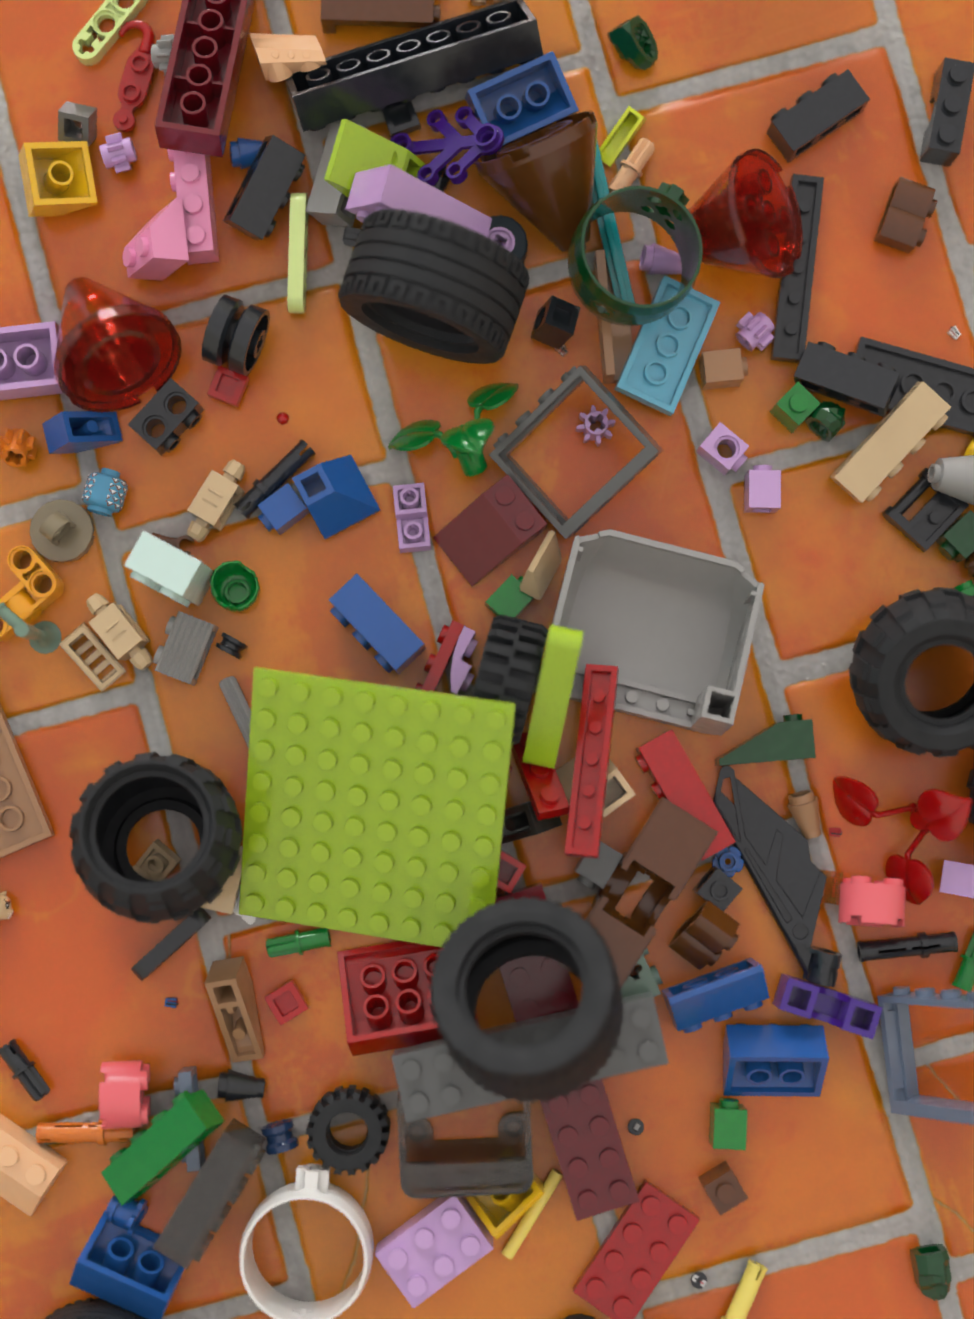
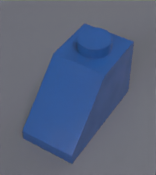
M64 411L42 423L49 454L79 453L123 441L116 411Z

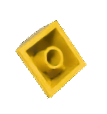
M87 141L23 143L18 157L28 217L61 216L97 205Z

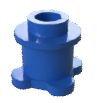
M114 1195L106 1209V1213L109 1214L108 1222H117L128 1228L127 1234L133 1236L148 1211V1206H146L148 1200L142 1198L140 1202L133 1200L121 1205Z

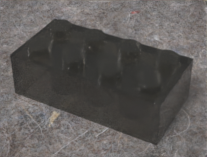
M233 1118L157 1239L153 1249L185 1269L188 1268L192 1259L199 1262L215 1236L210 1233V1230L217 1233L232 1208L227 1202L229 1201L234 1205L248 1182L249 1178L244 1176V1174L248 1173L252 1176L264 1156L266 1150L261 1146L266 1138Z

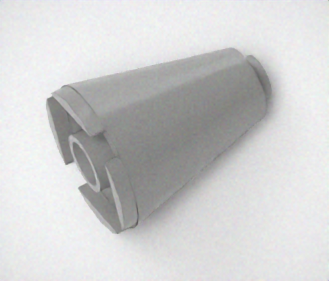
M974 455L937 459L935 464H931L928 470V482L931 483L932 488L974 505Z

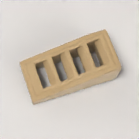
M82 623L59 643L61 648L101 692L126 672L123 666L85 623ZM85 635L89 640L75 651L72 645ZM94 645L97 650L83 660L80 655ZM102 654L106 659L92 670L88 665ZM111 664L114 669L100 680L97 675Z

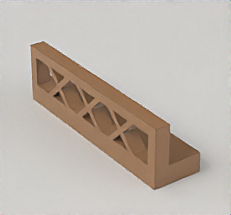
M595 250L593 259L594 276L607 291L614 295L606 263L605 250ZM597 317L603 384L617 383L632 348L631 326L612 324Z

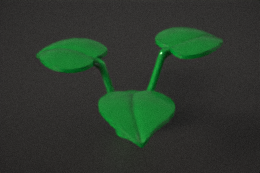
M494 383L483 386L474 391L467 400L469 407H475L473 420L468 421L464 425L451 428L445 433L438 431L441 427L439 421H417L400 430L393 437L388 448L389 450L412 451L428 445L434 438H439L442 444L450 450L452 457L458 458L465 476L478 475L487 469V463L482 451L485 442L494 430L493 421L480 418V414L483 409L492 410L506 403L518 390L519 385L518 383Z

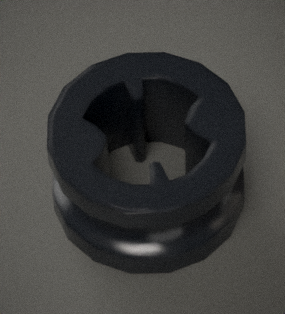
M223 632L221 635L223 637L222 642L217 643L215 646L241 660V651L247 649L248 646Z

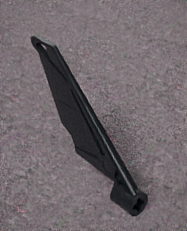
M728 765L723 766L720 770L713 802L736 841L733 843L734 846L741 852L740 857L743 859L744 865L803 970V979L819 985L834 987L842 954L830 949L811 946L827 876L811 862L808 840L735 777L733 768ZM730 777L735 805L721 792L723 779Z

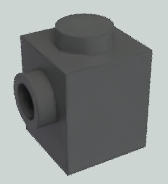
M601 842L599 859L581 857L574 868V871L580 874L577 880L591 889H594L596 885L604 888L623 855Z

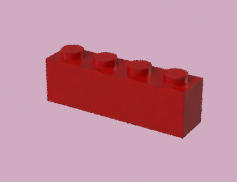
M672 729L636 748L639 755L635 756V760L643 773L649 772L655 783L650 786L657 799L660 800L661 797H664L718 832L701 861L736 842Z

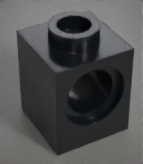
M552 295L538 310L530 338L559 350L574 334L580 307Z
M712 866L692 890L705 901L709 900L722 911H725L741 892L742 888L718 867Z

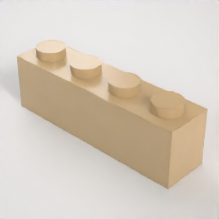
M924 381L917 382L833 472L830 478L856 502L863 503L865 500L870 502L881 491L882 488L879 484L887 476L891 479L902 469L904 464L901 461L909 452L912 455L915 454L925 444L926 440L923 437L931 428L936 431L948 419L945 413L951 406Z

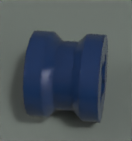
M283 1119L261 1127L262 1135L267 1138L266 1151L268 1155L283 1153L299 1145L298 1139L292 1133L293 1119Z

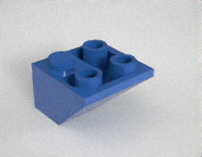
M352 455L320 463L292 478L325 540L381 511Z

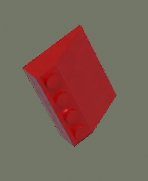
M397 941L337 952L346 1038L352 1056L399 1049L443 1039L436 1026L430 1003V985L432 984L430 978L431 974L435 971L433 968L434 962L437 961V955L439 951H442L443 947ZM476 1009V1012H475L476 1024H477V1026L479 1027L478 1016H477V1009Z

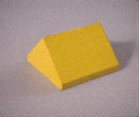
M509 1146L462 1191L496 1240L545 1194L543 1181Z

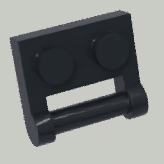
M924 468L918 475L919 479L893 507L889 506L882 513L883 517L890 524L896 526L922 552L927 551L969 506L964 501L934 490L936 493L908 521L903 514L928 487L932 488L931 483L928 482V468Z

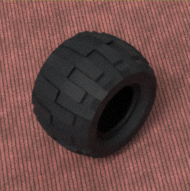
M941 587L922 592L917 589L901 594L898 597V601L888 607L882 605L870 616L872 621L865 631L859 632L852 649L854 652L853 662L849 667L850 686L853 690L856 704L869 726L881 738L893 742L897 748L917 755L931 752L935 757L956 756L959 750L969 747L974 750V683L957 702L935 711H918L909 701L905 688L906 674L911 663L918 655L929 648L938 645H954L967 650L974 656V596L961 593L957 589Z
M157 752L136 754L134 760L123 764L118 760L103 770L105 774L95 784L89 783L79 797L82 804L78 813L72 814L69 837L72 839L73 846L70 856L75 872L84 883L85 889L102 906L113 913L141 923L157 924L160 921L171 919L177 921L194 915L196 909L207 902L211 904L223 892L222 887L228 878L234 875L240 860L239 850L243 839L242 823L233 798L223 782L210 769L201 767L193 759L177 754H171V756H159ZM159 810L180 812L187 816L197 827L200 836L198 852L183 870L172 877L161 881L145 879L133 869L127 856V841L132 828L141 818L149 813Z

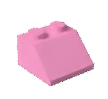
M175 198L165 206L124 247L123 264L127 267L128 278L164 280L189 261L182 198Z

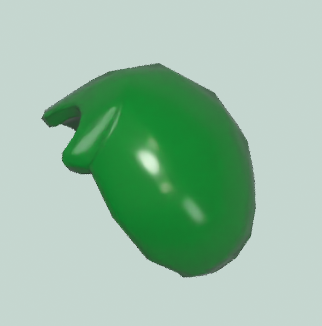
M237 560L223 562L213 571L210 580L211 594L214 600L221 607L232 612L247 610L256 602L260 591L255 572Z

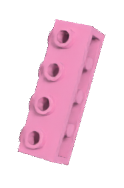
M167 149L169 160L174 161L175 172H170L172 192L177 193V198H182L189 255L187 263L190 265L219 262L210 155Z

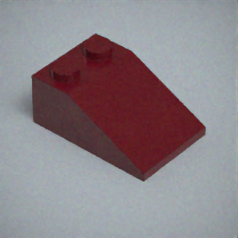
M507 474L482 493L433 538L471 587H473L545 531L547 523Z

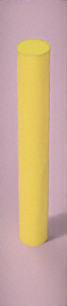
M554 1168L551 1170L543 1183L545 1194L526 1211L501 1253L510 1260L514 1258L563 1178V1174Z

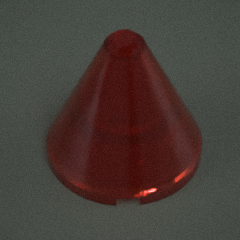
M78 277L71 280L64 290L54 358V376L62 393L70 398L72 404L81 409L93 412H114L142 403L139 396L153 387L158 392L175 373L182 352L179 334L170 319L161 311L88 277Z

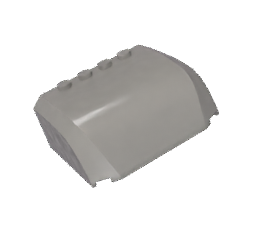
M608 529L599 531L597 534L579 537V535L575 536L551 624L584 631L570 700L582 702L586 664L618 666L619 674L615 711L703 734L722 736L734 724L765 584L759 583L745 571L746 569L737 561ZM540 668V672H539V676H538L536 688L538 687L539 678H540V673H541V668Z

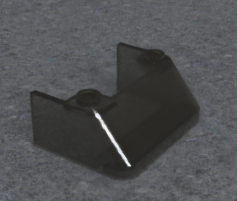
M398 1088L397 1120L400 1183L403 1192L407 1196L420 1199L521 1194L531 1187L533 1183L531 1111L528 1101H523V1111L508 1112L501 1117L498 1123V1138L434 1140L433 1126L428 1119L406 1123Z

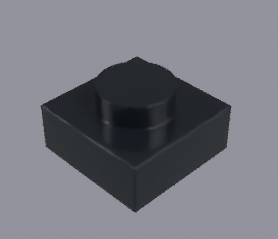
M412 101L405 103L396 102L387 105L381 110L391 138L398 133L407 134L421 129Z

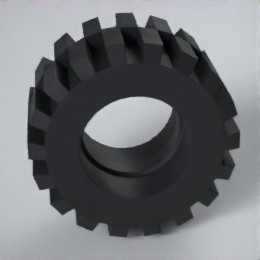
M342 1085L336 1087L333 1092L328 1091L317 1102L310 1115L309 1124L306 1128V1135H309L307 1141L308 1148H313L312 1156L316 1161L319 1159L323 1161L321 1167L326 1170L330 1166L335 1168L334 1174L341 1175L342 1171H348V1175H355L359 1169L364 1172L369 1169L370 1164L373 1163L375 1165L379 1161L380 1155L386 1149L391 1125L390 1117H387L388 1110L385 1104H380L381 1098L376 1093L374 1096L370 1095V1089L365 1087L359 1090L356 1089V1085H349L348 1088L343 1089ZM341 1113L358 1115L367 1125L368 1135L366 1139L355 1146H346L339 1143L330 1131L332 1119Z

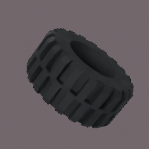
M499 615L494 617L489 630L472 697L516 703L512 745L520 743L548 630L543 625Z

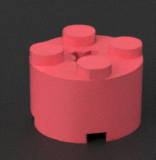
M868 876L843 878L842 883L839 884L838 923L867 927H882L885 924L891 925V928L905 927L906 887L903 886V880L885 878L883 881L871 883V877Z
M143 1060L102 1062L100 1073H105V1082H100L99 1114L100 1121L103 1120L101 1129L143 1127V1124H148L149 1116L151 1115V1096H144V1091H148V1083H150V1064H143Z

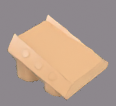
M249 33L265 80L280 82L291 77L293 73L309 72L327 65L316 36Z

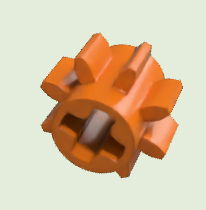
M21 428L6 429L5 436H0V459H3L6 464L12 467H26L28 460L35 459L38 448L34 446L35 436H31L26 430Z

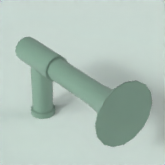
M4 602L0 604V618L14 629L17 636L28 639L35 651L47 654L59 647L62 635L56 624L50 621H42L34 626L29 625L11 611Z

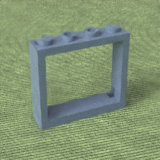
M909 986L893 987V992L877 996L878 1006L883 1008L880 1015L891 1113L974 1125V1102L919 1095L908 1005L974 1009V991L967 992V995H961L960 989L941 990L940 993H935V988L926 987L917 988L913 992L910 991Z

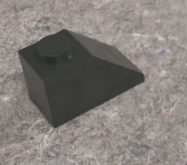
M530 801L505 809L502 844L537 835L561 826L560 816L537 820Z

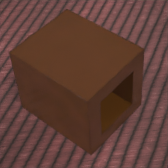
M726 1161L698 1177L720 1216L748 1199Z

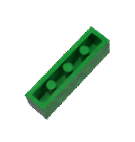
M204 1089L189 1093L186 1090L176 1096L171 1101L173 1107L170 1110H164L153 1117L150 1121L152 1126L148 1130L143 1129L129 1140L131 1145L127 1149L122 1148L109 1158L111 1164L101 1174L121 1205L143 1196L225 1122Z

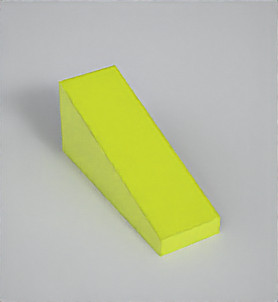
M627 107L599 148L602 162L610 168L647 121L644 116L632 107Z

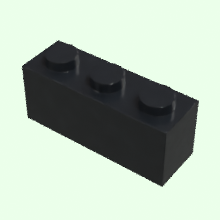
M849 69L839 76L837 73L830 75L822 82L820 89L814 93L811 90L805 92L797 99L795 106L789 110L784 107L771 117L770 120L772 122L767 135L788 163L864 111L870 98Z
M274 135L265 137L223 221L254 240H263L264 236L269 237L276 225V221L273 219L278 209L282 210L290 198L288 189L292 181L296 182L304 170L305 165L302 164V161L306 155Z
M819 341L818 344L808 342L794 374L795 384L799 382L807 390L885 417L900 380V373L895 372L896 369L885 363L875 365L866 362L863 356L854 352H848L846 355L835 351L836 348L826 342Z

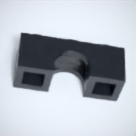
M945 57L936 70L930 97V103H934L930 123L924 132L920 162L950 167L960 154L974 77L973 62Z

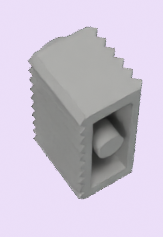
M178 611L177 616H171L167 623L165 633L169 636L165 646L160 645L153 659V663L157 664L155 671L195 686L218 627Z

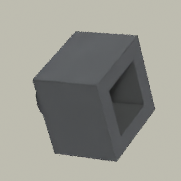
M66 101L58 110V141H87L89 147L97 138V108Z

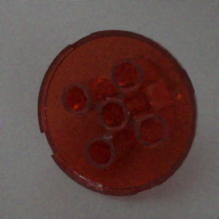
M753 148L740 153L699 199L688 208L701 234L703 247L702 262L704 264L770 278H781L795 270L792 266L794 260L801 257L803 245L800 209L792 185L786 187L779 175V172L783 170L782 167L767 152Z

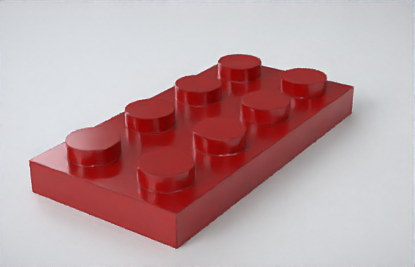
M644 1180L637 1191L639 1202L629 1204L573 1287L575 1294L611 1319H635L700 1221L697 1215L647 1180Z

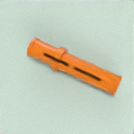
M103 1120L98 1122H39L36 1128V1140L38 1144L91 1142L98 1143L99 1146H106L107 1143L130 1142L129 1140L138 1133V1128L101 1129Z

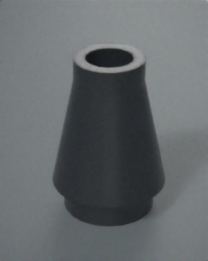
M228 1069V1072H220L217 1098L225 1099V1102L263 1098L265 1078L254 1077Z

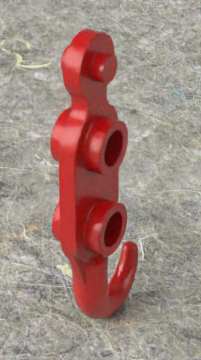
M141 20L128 21L119 31L120 37H124L130 29H138L143 33L141 44L129 56L118 88V98L122 106L114 114L113 123L118 131L125 133L131 131L135 126L134 111L145 103L155 72L151 59V47L154 44L155 35L152 28Z

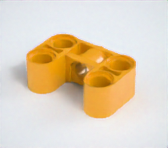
M20 545L12 548L7 557L9 568L19 578L20 582L0 599V604L4 602L11 611L24 622L30 624L63 594L64 582L41 554L30 547ZM26 554H30L32 558L30 566L26 569H21V558ZM50 577L52 587L48 592L42 593L40 584L43 579ZM1 619L3 629L0 632V642H6L16 634L14 629Z

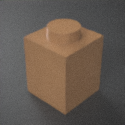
M741 348L702 352L699 358L702 390L737 387L744 380V376L748 375L746 357H741Z

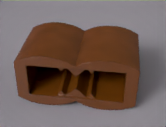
M900 176L892 188L874 241L906 253H910L915 246L920 247L927 233V229L923 228L925 218H931L937 205V200L933 199L936 189Z
M707 900L676 931L668 947L699 970L707 964L713 966L721 956L722 950L729 951L738 940L739 935L736 934V931L740 924Z

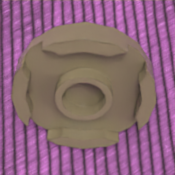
M58 499L47 502L37 510L31 520L30 537L32 544L39 554L53 562L76 561L84 556L94 543L93 518L85 508L73 501Z

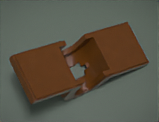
M661 797L629 850L622 854V859L605 887H600L591 905L592 909L586 917L591 922L592 927H596L599 935L604 938L606 946L609 947L621 988L655 935L656 928L654 926L660 914L670 900L674 901L678 898L718 834L716 830L664 797ZM639 871L650 876L649 878L654 882L646 890L643 898L636 906L631 919L626 916L619 915L620 912L616 911L615 907L624 894L625 889ZM558 962V965H560L561 967H563V968L566 969L567 971H569V972H571L572 974H574L575 976H577V975H576L569 967H567L565 964H563V963H561V962Z

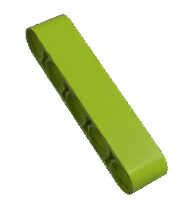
M550 625L523 763L551 769L555 768L584 631Z

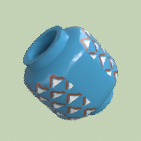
M102 468L101 473L94 472L88 475L82 495L83 502L88 505V511L112 517L113 513L122 510L128 485L124 480L120 479V472Z

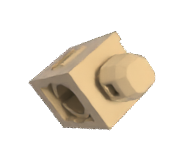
M234 459L229 461L223 469L225 472L223 476L211 470L187 509L197 518L195 521H191L187 529V535L198 542L206 538L210 532L208 530L210 526L221 532L235 509L233 504L237 503L245 493L236 484L237 481H241L245 473V466Z
M98 593L93 594L87 599V607L93 615H97L88 623L118 660L125 661L131 657L129 661L140 670H145L153 663L152 656L146 648L142 649V647L150 642V639L122 604L117 605L114 602L110 604L103 595Z

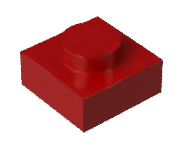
M218 366L207 395L238 408L249 382V377Z
M294 980L264 997L280 1026L309 1008Z

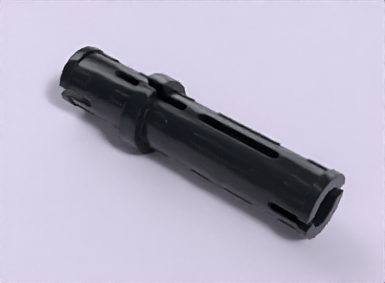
M301 439L260 481L256 479L252 483L254 487L237 503L233 504L240 511L248 502L250 503L241 513L243 516L249 519L259 508L258 504L271 496L304 463L315 455L311 447L301 456L299 455L308 445L304 440Z
M954 931L931 935L919 932L917 936L857 942V954L860 962L920 955L921 958H929L930 954L958 951V941Z

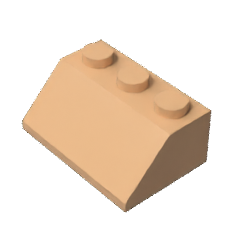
M0 1113V1196L31 1217L69 1160L46 1144H38L36 1137Z

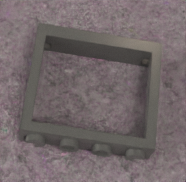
M573 366L568 372H565L560 378L563 383L555 391L552 388L547 390L538 399L540 405L532 413L528 410L521 415L515 422L518 427L510 435L507 432L501 435L493 445L495 449L489 454L565 539L572 537L664 451L587 366H579L578 368ZM585 381L640 441L644 448L568 519L512 458L510 453Z

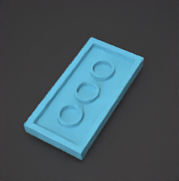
M664 275L651 304L664 302L676 296L680 282ZM691 289L688 295L668 315L654 322L641 325L614 390L668 416L673 415L721 302Z

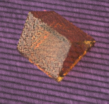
M821 870L827 876L821 902L839 905L840 883H843V872Z

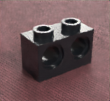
M170 378L128 425L160 455H163L166 451L169 453L177 447L181 440V434L187 428L192 429L198 424L204 409L191 395ZM179 401L186 402V409L182 413H172L175 403ZM158 424L165 425V431L160 437H151V430L154 426Z

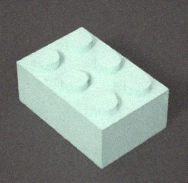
M145 531L141 533L124 566L132 570L130 577L187 608L190 603L200 606L210 588V580L213 574V570L202 561Z

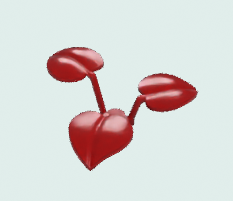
M835 777L833 780V792L836 806L843 818L853 825L866 826L871 823L872 816L874 818H882L911 812L910 822L914 828L920 830V833L906 850L904 857L893 854L888 858L885 871L887 878L903 880V886L906 887L905 900L921 905L923 901L931 896L934 888V879L928 867L917 859H911V855L929 832L938 840L946 842L953 841L959 837L968 822L972 800L952 795L943 790L928 789L920 794L917 805L912 802L908 806L877 811L879 799L869 786L850 777Z

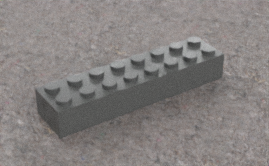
M651 991L622 998L623 1023L620 1027V1036L617 1037L618 1043L612 1050L611 1058H607V1064L604 1067H600L599 1073L593 1076L590 1081L669 1064ZM578 1008L491 1027L482 1031L494 1040L514 1046L535 1045L547 1041L560 1033L571 1022ZM443 1039L395 1049L391 1056L406 1123L506 1100L503 1096L498 1097L491 1091H485L482 1085H476L471 1078L467 1077L452 1057Z

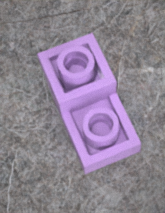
M424 483L393 486L400 553L431 550Z
M466 626L461 631L452 658L450 683L451 692L455 695H458L460 690L466 692L475 676L470 673L472 666L462 661L464 656L471 657L478 641L473 639L476 632Z

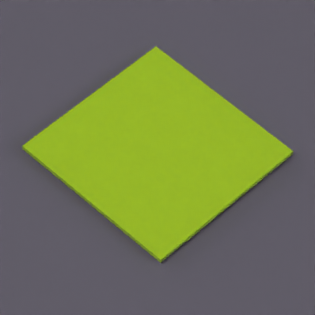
M255 667L253 670L239 914L443 947L444 942L450 937L449 935L467 917L477 913L476 911L487 907V905L496 904L516 703Z

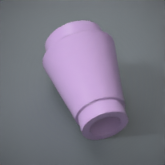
M655 243L651 246L644 245L640 257V270L646 271L647 275L682 274L679 253Z

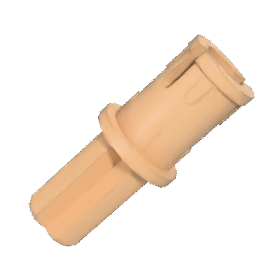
M641 138L628 158L621 161L622 167L610 185H608L610 193L621 188L630 187L637 177L640 178L642 176L641 170L655 151L654 144L651 141Z

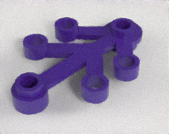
M463 106L456 111L455 120L461 128H469L474 135L462 136L448 122V119L441 110H433L427 116V124L434 132H440L445 138L413 142L408 134L398 133L390 141L408 149L414 155L441 152L429 164L422 166L417 174L419 180L431 186L438 182V172L462 150L470 149L458 162H452L446 169V175L453 184H460L466 180L468 175L467 169L482 155L496 153L504 143V133L502 130L491 123L482 124L470 107Z

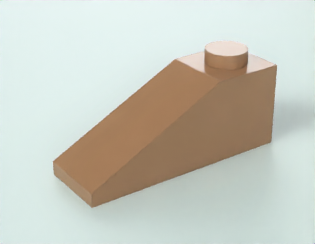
M244 956L213 961L204 984L232 1062L264 1058L265 1054L254 987Z

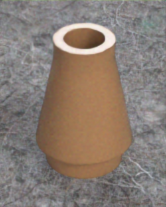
M802 790L789 795L787 807L802 835L806 839L820 836L822 833L820 829L818 797L814 796L813 790Z

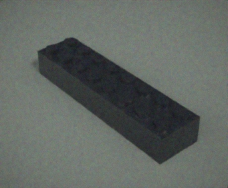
M507 0L325 58L327 65L309 72L293 73L291 77L286 79L303 132L308 130L318 131L325 128L327 124L341 121L342 119L352 120L361 113L368 111L378 112L387 105L396 102H409L414 100L416 96L427 92L438 93L443 91L446 86L452 84L469 83L478 76L487 73L497 74L504 71L506 67L515 64L523 65L537 57L543 56L537 20L524 0Z

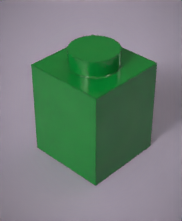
M797 382L774 405L770 413L793 433L821 403L802 384Z
M511 574L490 596L485 605L496 616L505 615L517 618L534 598L520 591L519 586L523 577L520 576L516 579Z
M720 1098L719 1103L710 1102L709 1143L713 1149L746 1150L747 1109L743 1104H739V1100L733 1098Z

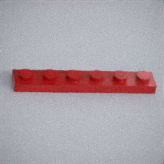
M586 664L564 852L566 856L599 859L619 674L618 666Z

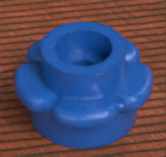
M733 846L726 847L717 852L712 859V866L718 867L728 877H733L736 872H740L744 865V861L740 857L741 852ZM727 858L731 860V863L728 865L725 863Z

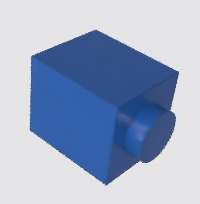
M289 483L257 505L262 511L258 518L269 532L275 528L279 535L310 513Z

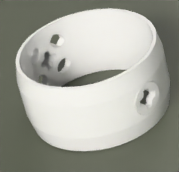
M322 1164L298 1165L296 1168V1181L273 1191L258 1205L241 1239L239 1263L243 1283L254 1303L273 1319H333L356 1301L369 1278L374 1255V1238L369 1219L363 1208L351 1194L339 1186L329 1183L330 1167L326 1170L321 1167ZM299 1199L324 1202L342 1212L354 1225L363 1246L364 1266L356 1280L340 1294L322 1301H298L276 1291L260 1273L253 1254L255 1224L269 1210L282 1203Z

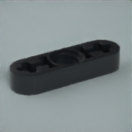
M199 907L194 911V915L188 916L138 961L131 970L143 981L209 922L212 917L204 908Z

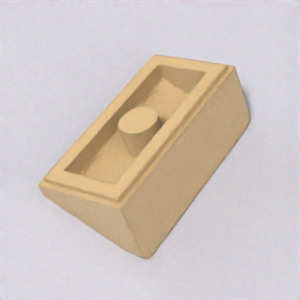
M548 531L519 586L520 591L537 600L543 597L562 560L555 531Z

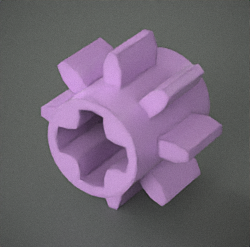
M121 132L105 136L107 143L99 145L106 168L114 167L116 173L131 170L130 162L137 161L136 151L131 138L123 139Z
M748 312L736 325L740 329L736 333V338L749 351L756 347L763 351L775 338L771 334L775 326L762 312H758L755 316Z
M592 405L588 415L580 412L579 419L584 424L576 426V432L584 433V444L592 440L595 441L598 447L600 446L601 438H612L613 434L607 428L613 427L616 421L608 420L607 408L600 412L596 411L595 406ZM596 421L602 423L600 429L590 430L591 423L594 424Z

